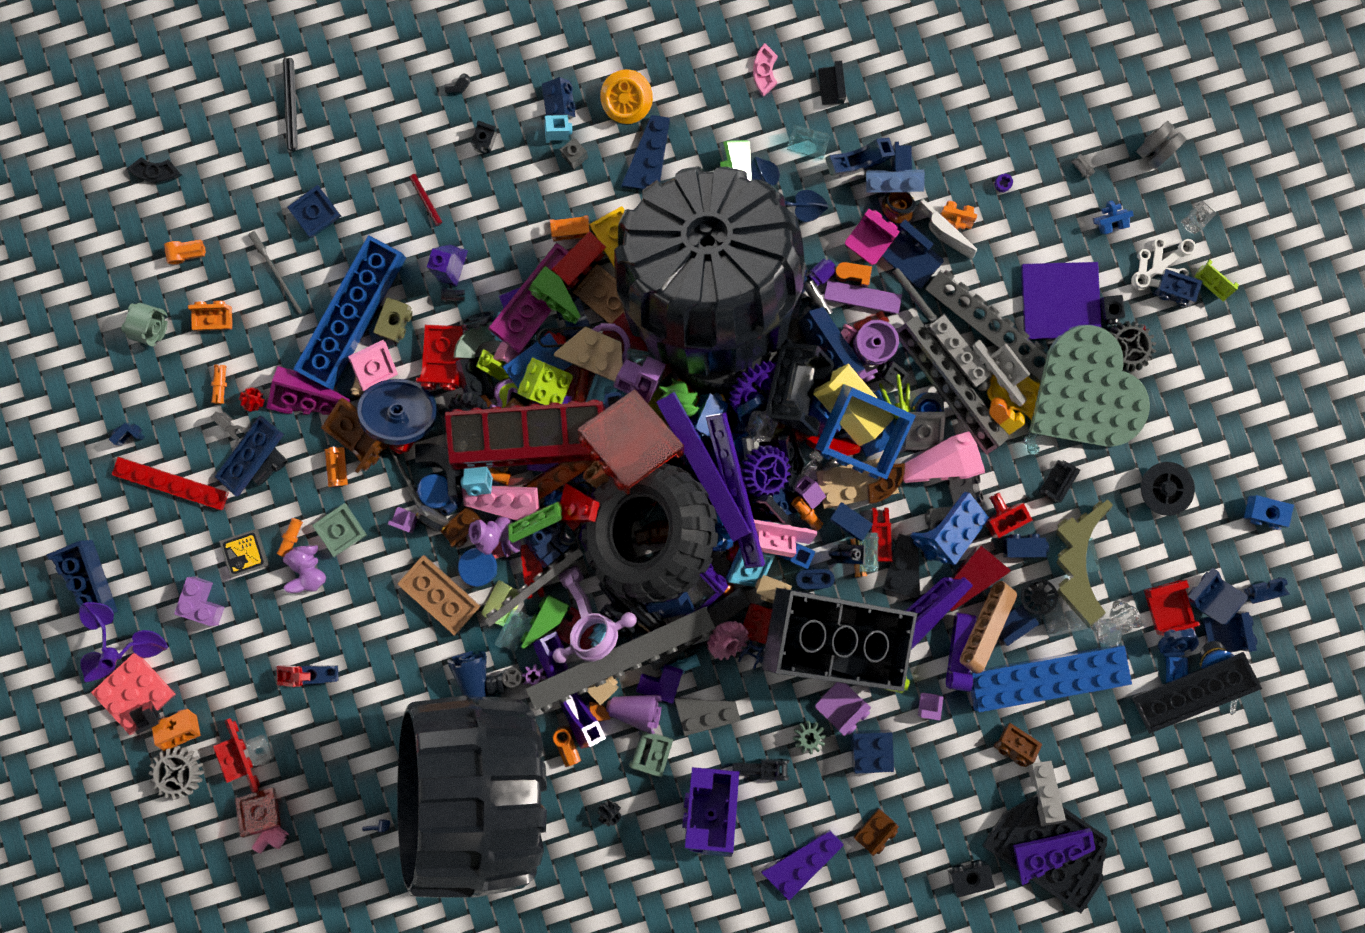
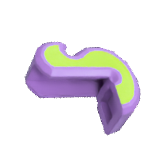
M511 378L503 379L496 384L494 397L497 405L490 404V408H504L510 402L511 392H518L519 389Z

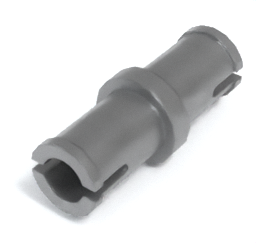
M811 280L804 284L803 288L811 298V304L815 305L817 309L824 307L828 314L833 313L824 299V294L820 293L814 281Z

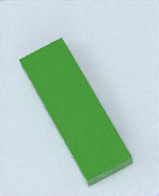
M556 502L508 525L509 540L514 543L562 520V505Z

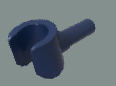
M380 819L378 825L363 826L362 831H387L390 828V820Z

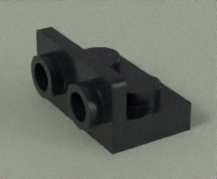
M480 356L474 359H460L456 361L463 393H473L481 397L482 395L494 392L490 375L476 367Z

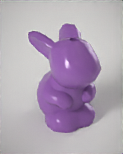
M500 516L495 522L489 521L488 524H485L482 520H476L470 524L469 538L477 549L485 555H490L499 542H501L502 550L506 557L511 555V551L517 553L521 549L520 540L514 543L509 540L508 525L513 523L509 518Z
M318 545L293 547L289 553H286L283 562L299 574V578L289 581L284 585L283 588L286 592L299 593L303 590L314 592L325 583L326 576L324 572L315 568L318 558H314V554L318 550Z

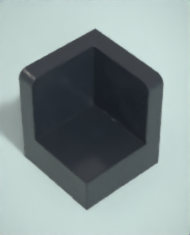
M152 701L129 712L136 724L135 732L137 735L158 725L161 716Z

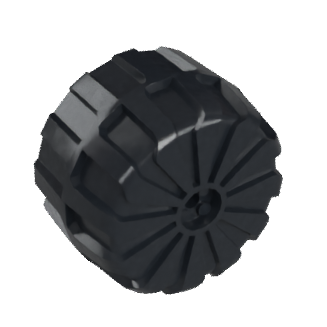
M700 166L685 168L675 174V178L662 184L656 180L644 188L641 202L634 210L626 209L618 224V247L614 249L617 294L632 334L644 341L649 355L663 364L670 363L687 369L689 374L707 376L711 372L728 370L738 372L752 367V363L766 353L775 352L787 339L790 321L798 316L806 269L798 219L785 207L784 196L768 182L757 179L749 180L746 171L732 167H719L714 172H703Z
M469 695L416 701L406 707L402 719L398 751L397 819L402 875L410 896L436 898L480 897L522 889L530 884L537 875V866L541 865L544 853L541 833L546 832L547 810L541 804V792L547 791L546 765L541 760L543 743L534 712L521 700Z

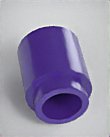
M822 259L810 270L808 278L810 281L813 280L817 287L820 284L823 285L836 273V266L830 259Z

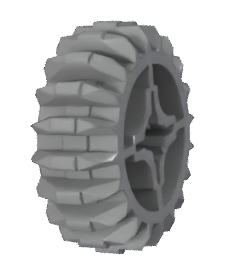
M176 746L174 749L169 748L166 751H161L159 753L160 756L154 757L156 763L150 765L154 770L148 774L154 777L149 781L151 783L155 782L156 785L153 789H160L158 795L165 793L166 799L171 796L173 800L179 797L183 799L186 795L193 794V790L199 788L197 783L203 780L199 775L204 774V771L199 770V767L203 766V763H197L200 757H193V750L188 752V747L181 749L180 746ZM172 757L179 758L185 763L181 765L176 760L174 761ZM164 767H165V769H166V775H165V776H164V773H163ZM181 769L180 771H178L179 774H177V776L175 775V776L171 777L172 775L175 774L174 772H175L176 770ZM188 769H189V780H188V777H187V775H186V772H187ZM173 781L176 785H179L181 788L173 787L170 784H168V782Z

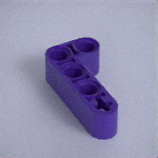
M955 613L946 673V687L949 689L971 692L973 675L970 674L968 668L961 664L960 656L976 623V615Z

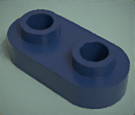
M828 569L802 570L796 575V584L802 589L829 588L835 581L834 574ZM822 575H826L828 577V580L826 582L821 581ZM803 576L809 578L807 583L802 582Z

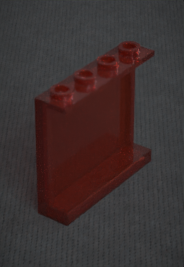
M635 389L578 428V441L584 448L587 446L594 461H599L603 465L602 469L607 476L611 475L615 480L616 487L620 491L624 490L627 495L630 493L629 488L672 457L676 456L679 458L684 454L682 442Z

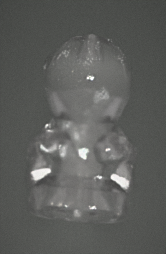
M1116 600L1112 604L1109 621L1102 617L1090 628L1096 632L1097 638L1101 643L1110 647H1117L1121 643L1122 632L1127 633L1132 630V627L1140 628L1144 626V621L1134 606Z

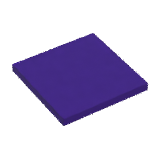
M1098 262L1021 265L1024 331L1030 336L1029 340L1056 339L1059 335L1068 331L1069 328L1078 325L1101 327Z

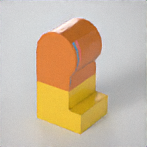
M996 397L991 401L990 416L1009 435L1024 425L1025 415L1021 411L1015 413L1007 406V401L1004 398Z

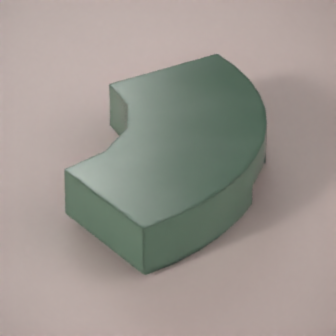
M493 322L488 323L484 327L479 325V329L472 328L466 331L456 344L454 358L474 359L475 351L479 345L484 342L493 341V335L488 330Z

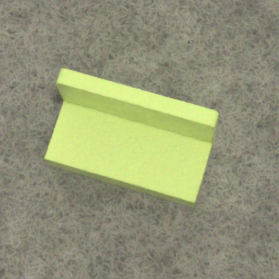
M498 580L481 615L487 618L486 614L494 608L497 611L501 609L504 600L510 596L515 598L519 595L517 589ZM518 605L495 623L507 628Z

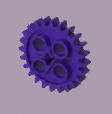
M762 361L760 366L756 363L754 369L749 367L748 373L743 372V377L737 378L738 384L733 385L735 390L730 392L732 396L729 398L731 401L730 405L736 413L740 405L747 403L759 394L751 385L752 382L766 394L765 397L769 398L776 362L768 361L766 364Z

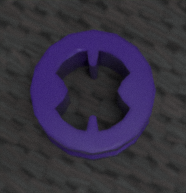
M1001 174L995 180L994 186L999 192H1007L1013 185V179L1009 174ZM1002 179H1004V181L1007 180L1008 184L1006 185V187L1000 185Z

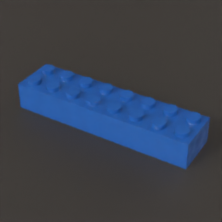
M370 235L367 236L293 370L331 390L334 389L349 362L348 356L354 353L406 260L403 253Z
M1118 644L984 668L978 674L970 671V674L973 675L971 697L974 710L977 712L1132 685L1125 646Z

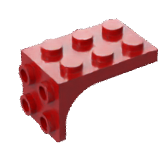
M425 325L422 371L420 378H416V382L421 387H424V389L436 390V387H440L446 391H455V388H461V381L456 366V361L460 360V358H454L456 344L464 334L461 326Z

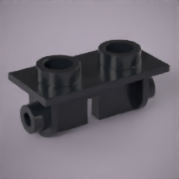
M838 544L837 548H832L829 551V556L832 559H837V563L865 565L866 545Z

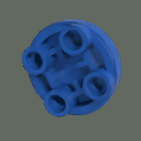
M477 548L467 550L461 556L458 563L460 577L465 583L475 587L490 583L497 575L495 557L492 553L485 555Z

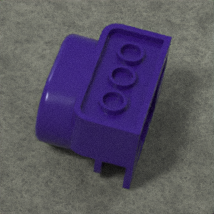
M692 767L689 793H685L684 808H687V813L684 812L682 828H685V849L703 855L732 857L734 853L739 784L738 771Z

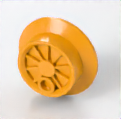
M624 69L612 73L605 80L601 88L600 99L604 111L611 119L622 124H632L640 121L648 114L652 106L653 93L649 82L643 75L633 70Z

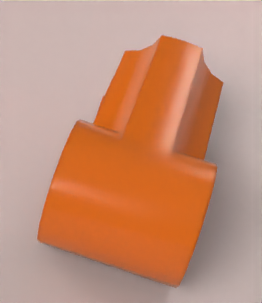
M202 240L183 243L172 241L164 244L167 264H181L188 259L205 257L206 251Z
M567 726L558 727L554 733L553 741L558 747L565 767L572 766L581 761L572 738V732ZM565 732L568 739L562 741L558 738L557 734Z

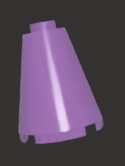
M659 695L613 697L608 701L606 711L609 712L610 717L649 734H654L653 728L657 729L662 708L658 707V702H662V698Z

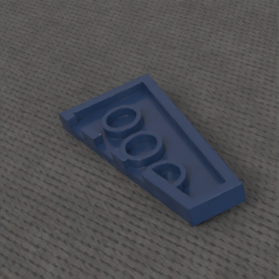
M651 115L621 185L622 188L643 190L656 180L661 182L670 117Z

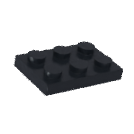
M751 493L747 494L753 519L786 524L789 517L783 511V508L773 500L774 498L771 495L755 497Z

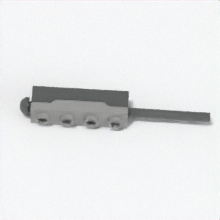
M895 269L892 273L932 323L927 329L972 388L980 385L977 388L978 390L987 391L991 386L990 380H985L991 374L948 318L943 315L938 319L900 269Z

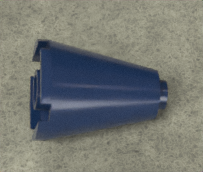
M473 651L453 656V661L448 660V666L462 696L486 697L487 656L485 651H478L479 654L474 655Z

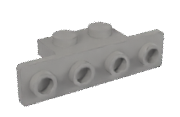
M978 340L972 345L975 355L985 362L986 369L996 376L998 384L1007 390L1012 402L1022 406L1027 399L1016 384L1030 375L1029 371L1007 343L991 354L981 340Z

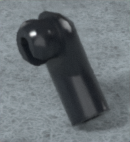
M463 73L455 84H445V93H463L470 84L469 75Z

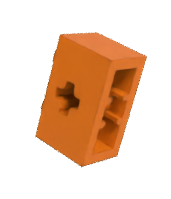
M189 709L180 710L172 716L162 718L158 725L152 727L154 744L163 751L201 736L197 715Z

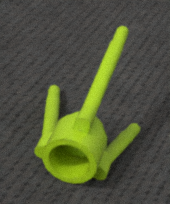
M897 374L899 403L894 404V406L911 412L910 383L906 384L905 403L903 401L900 375ZM879 383V388L885 401L891 404L882 383Z

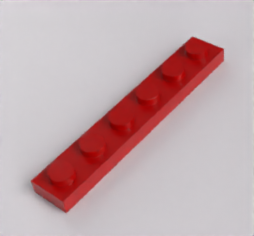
M117 457L112 472L113 476L219 510H223L229 494L227 491L122 457Z

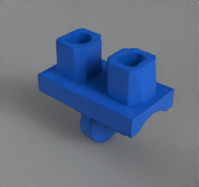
M1111 200L1106 203V208L1101 209L1102 214L1106 215L1093 218V222L1098 225L1101 234L1112 233V222L1115 221L1117 222L1118 229L1129 228L1130 217L1134 216L1133 210H1120L1122 209L1121 204L1115 205L1114 201Z

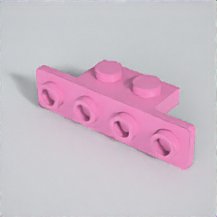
M754 519L761 550L764 553L794 557L796 555L795 542L811 544L817 536V531L808 528H798L791 525Z

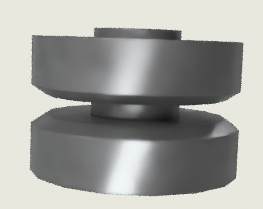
M1168 120L1161 127L1156 128L1136 151L1142 158L1149 156L1154 151L1155 154L1149 159L1148 164L1155 170L1187 140L1180 132L1174 134L1170 139L1167 138L1174 131V126Z

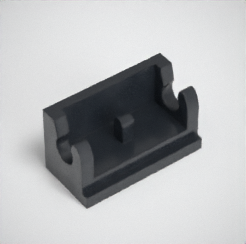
M1057 460L1038 493L1054 503H1061L1081 470L1064 460Z

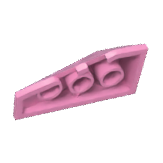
M970 431L952 436L906 462L904 482L929 481L930 478L948 480V477L967 479L985 473L977 444Z

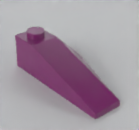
M277 366L270 388L267 408L292 414L293 411H302L303 414L320 412L323 415H330L339 399L343 397L348 402L350 399L297 371Z

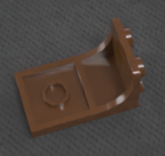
M343 397L339 399L321 429L358 457L360 464L355 470L358 474L363 470L366 472L371 465L374 466L380 459L379 453L389 446V444L371 438L364 432L359 424L357 408Z

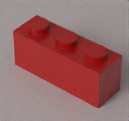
M589 232L551 271L562 279L566 289L569 286L573 288L580 281L578 277L581 274L585 276L592 269L590 265L594 261L598 263L605 256L603 252L606 246Z

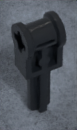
M761 758V763H733V771H738L742 775H761V780L787 781L789 780L787 770L790 760Z

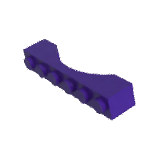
M557 632L532 643L548 678L568 670L566 661L560 664L553 659V653L556 649H564ZM577 693L569 695L571 699L560 705L580 749L591 747L604 740L606 737L598 720L586 707L580 695H577Z

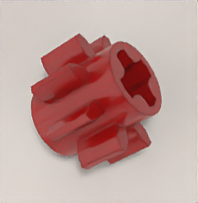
M246 388L245 392L240 394V405L247 411H258L259 406L263 407L265 401L262 398L263 393L256 388Z

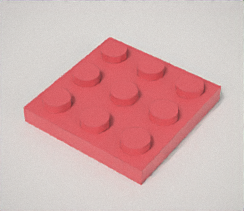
M135 653L91 692L129 735L134 734L136 724L129 714L131 710L152 701L158 711L176 695L152 667Z

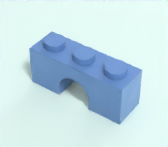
M924 169L901 172L869 170L866 172V193L924 192Z

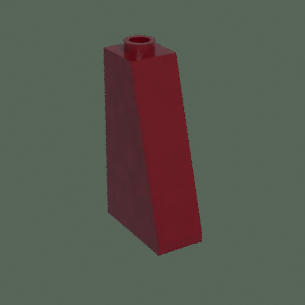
M981 545L976 546L951 576V579H962V577H965L973 586L949 611H954L1007 575L1011 570Z

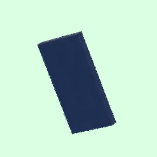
M260 415L215 475V478L233 495L239 497L284 433Z

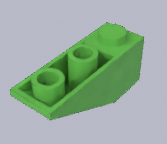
M545 266L529 287L531 294L537 299L545 301L550 309L561 313L566 321L576 324L581 316L562 279Z
M548 595L547 598L543 597L539 604L541 610L538 615L534 614L530 625H532L530 631H526L521 639V642H523L521 647L526 648L559 625L570 605L552 595Z

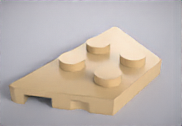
M587 327L579 331L553 355L615 382L617 374L623 366L621 342Z

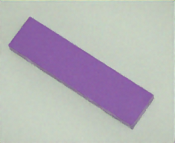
M827 280L824 294L826 301L893 314L899 313L902 298L900 294Z

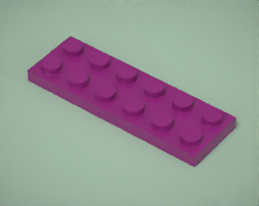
M557 242L488 328L489 331L518 353H520L552 312V309L547 306L545 301L537 299L531 294L529 287L545 266L551 270L568 253Z

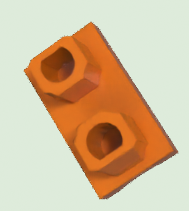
M947 201L940 215L957 230L958 228L972 229L977 219L974 207L966 205L963 210L956 209V202Z

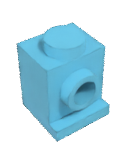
M568 115L545 116L546 143H550L551 140H569V135L572 134V123H568Z

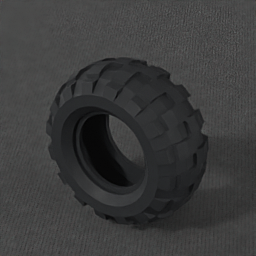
M637 462L632 464V467H623L609 476V481L599 485L593 493L595 496L594 500L600 504L595 522H586V529H582V541L587 546V551L584 554L592 570H596L595 575L607 589L613 590L617 596L645 603L665 602L676 598L678 593L687 592L700 580L698 576L702 572L705 573L713 560L710 558L713 547H717L718 533H715V523H718L714 506L709 504V494L701 483L694 480L692 474L682 468L663 462ZM658 502L668 518V537L663 549L656 557L647 562H642L632 546V526L643 508L651 503Z

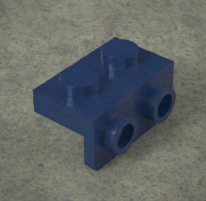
M558 77L542 83L546 116L568 115L570 118L576 117L571 82Z

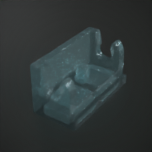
M794 125L787 150L823 160L830 135Z

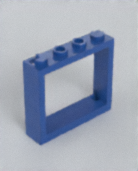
M843 384L815 449L821 451L820 455L827 459L837 458L836 462L847 467L849 463L853 465L852 469L863 473L865 470L869 472L868 476L878 479L880 476L887 479L916 415ZM852 396L899 416L876 468L829 448Z

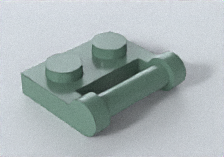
M640 730V738L633 760H630L629 767L662 778L673 739ZM647 738L653 741L646 764L644 765L640 763Z

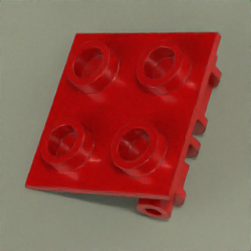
M751 603L748 606L743 626L749 634L747 636L750 640L766 644L771 608L759 606L755 603Z

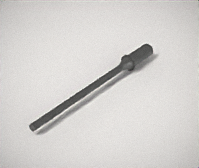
M255 231L250 232L248 236L257 248V252L264 256L299 314H302V310L269 259L266 247H264Z
M388 446L408 484L409 494H411L419 509V506L424 504L418 496L417 488L411 484L395 452Z

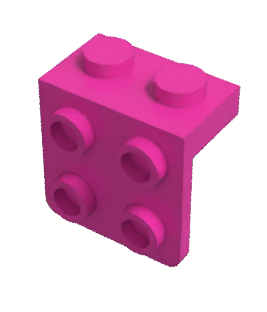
M868 209L862 220L846 239L845 246L870 265H875L900 231L897 230L898 228L895 224L882 219V215L879 212Z

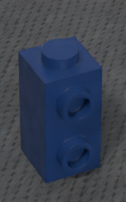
M1008 534L1009 538H1003V558L1046 557V553L1049 552V544L1046 542V538H1040V534H1028V538H1020V534Z

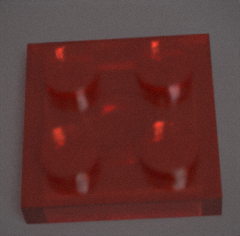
M271 787L235 798L240 837L245 838L281 827L275 788Z

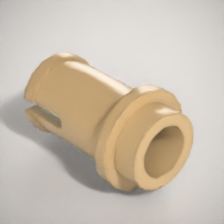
M355 376L353 388H350V391H352L351 395L361 397L365 391L361 389Z

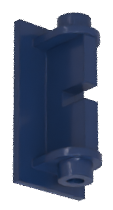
M1282 577L1270 580L1268 583L1250 584L1249 587L1243 589L1252 604L1290 594L1285 588L1288 585L1287 579Z

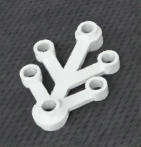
M1163 238L1154 240L1152 243V247L1155 249L1152 268L1147 271V260L1151 256L1150 251L1142 249L1137 254L1140 260L1139 269L1131 278L1132 286L1140 291L1147 289L1149 286L1158 288L1160 280L1152 279V277L1156 274L1162 275L1165 269L1177 273L1182 271L1184 275L1189 276V272L1185 268L1173 269L1167 268V266L1182 255L1188 256L1192 254L1196 249L1195 242L1191 239L1182 241L1175 252L1162 260L1163 248L1166 242ZM1157 241L1161 242V247L1157 246ZM1183 245L1188 247V251H1184ZM1142 252L1146 253V258L1142 257ZM1138 278L1143 280V284L1138 283Z

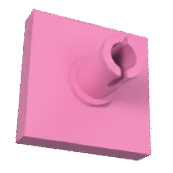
M383 340L348 356L363 391L378 382L398 375L386 342Z

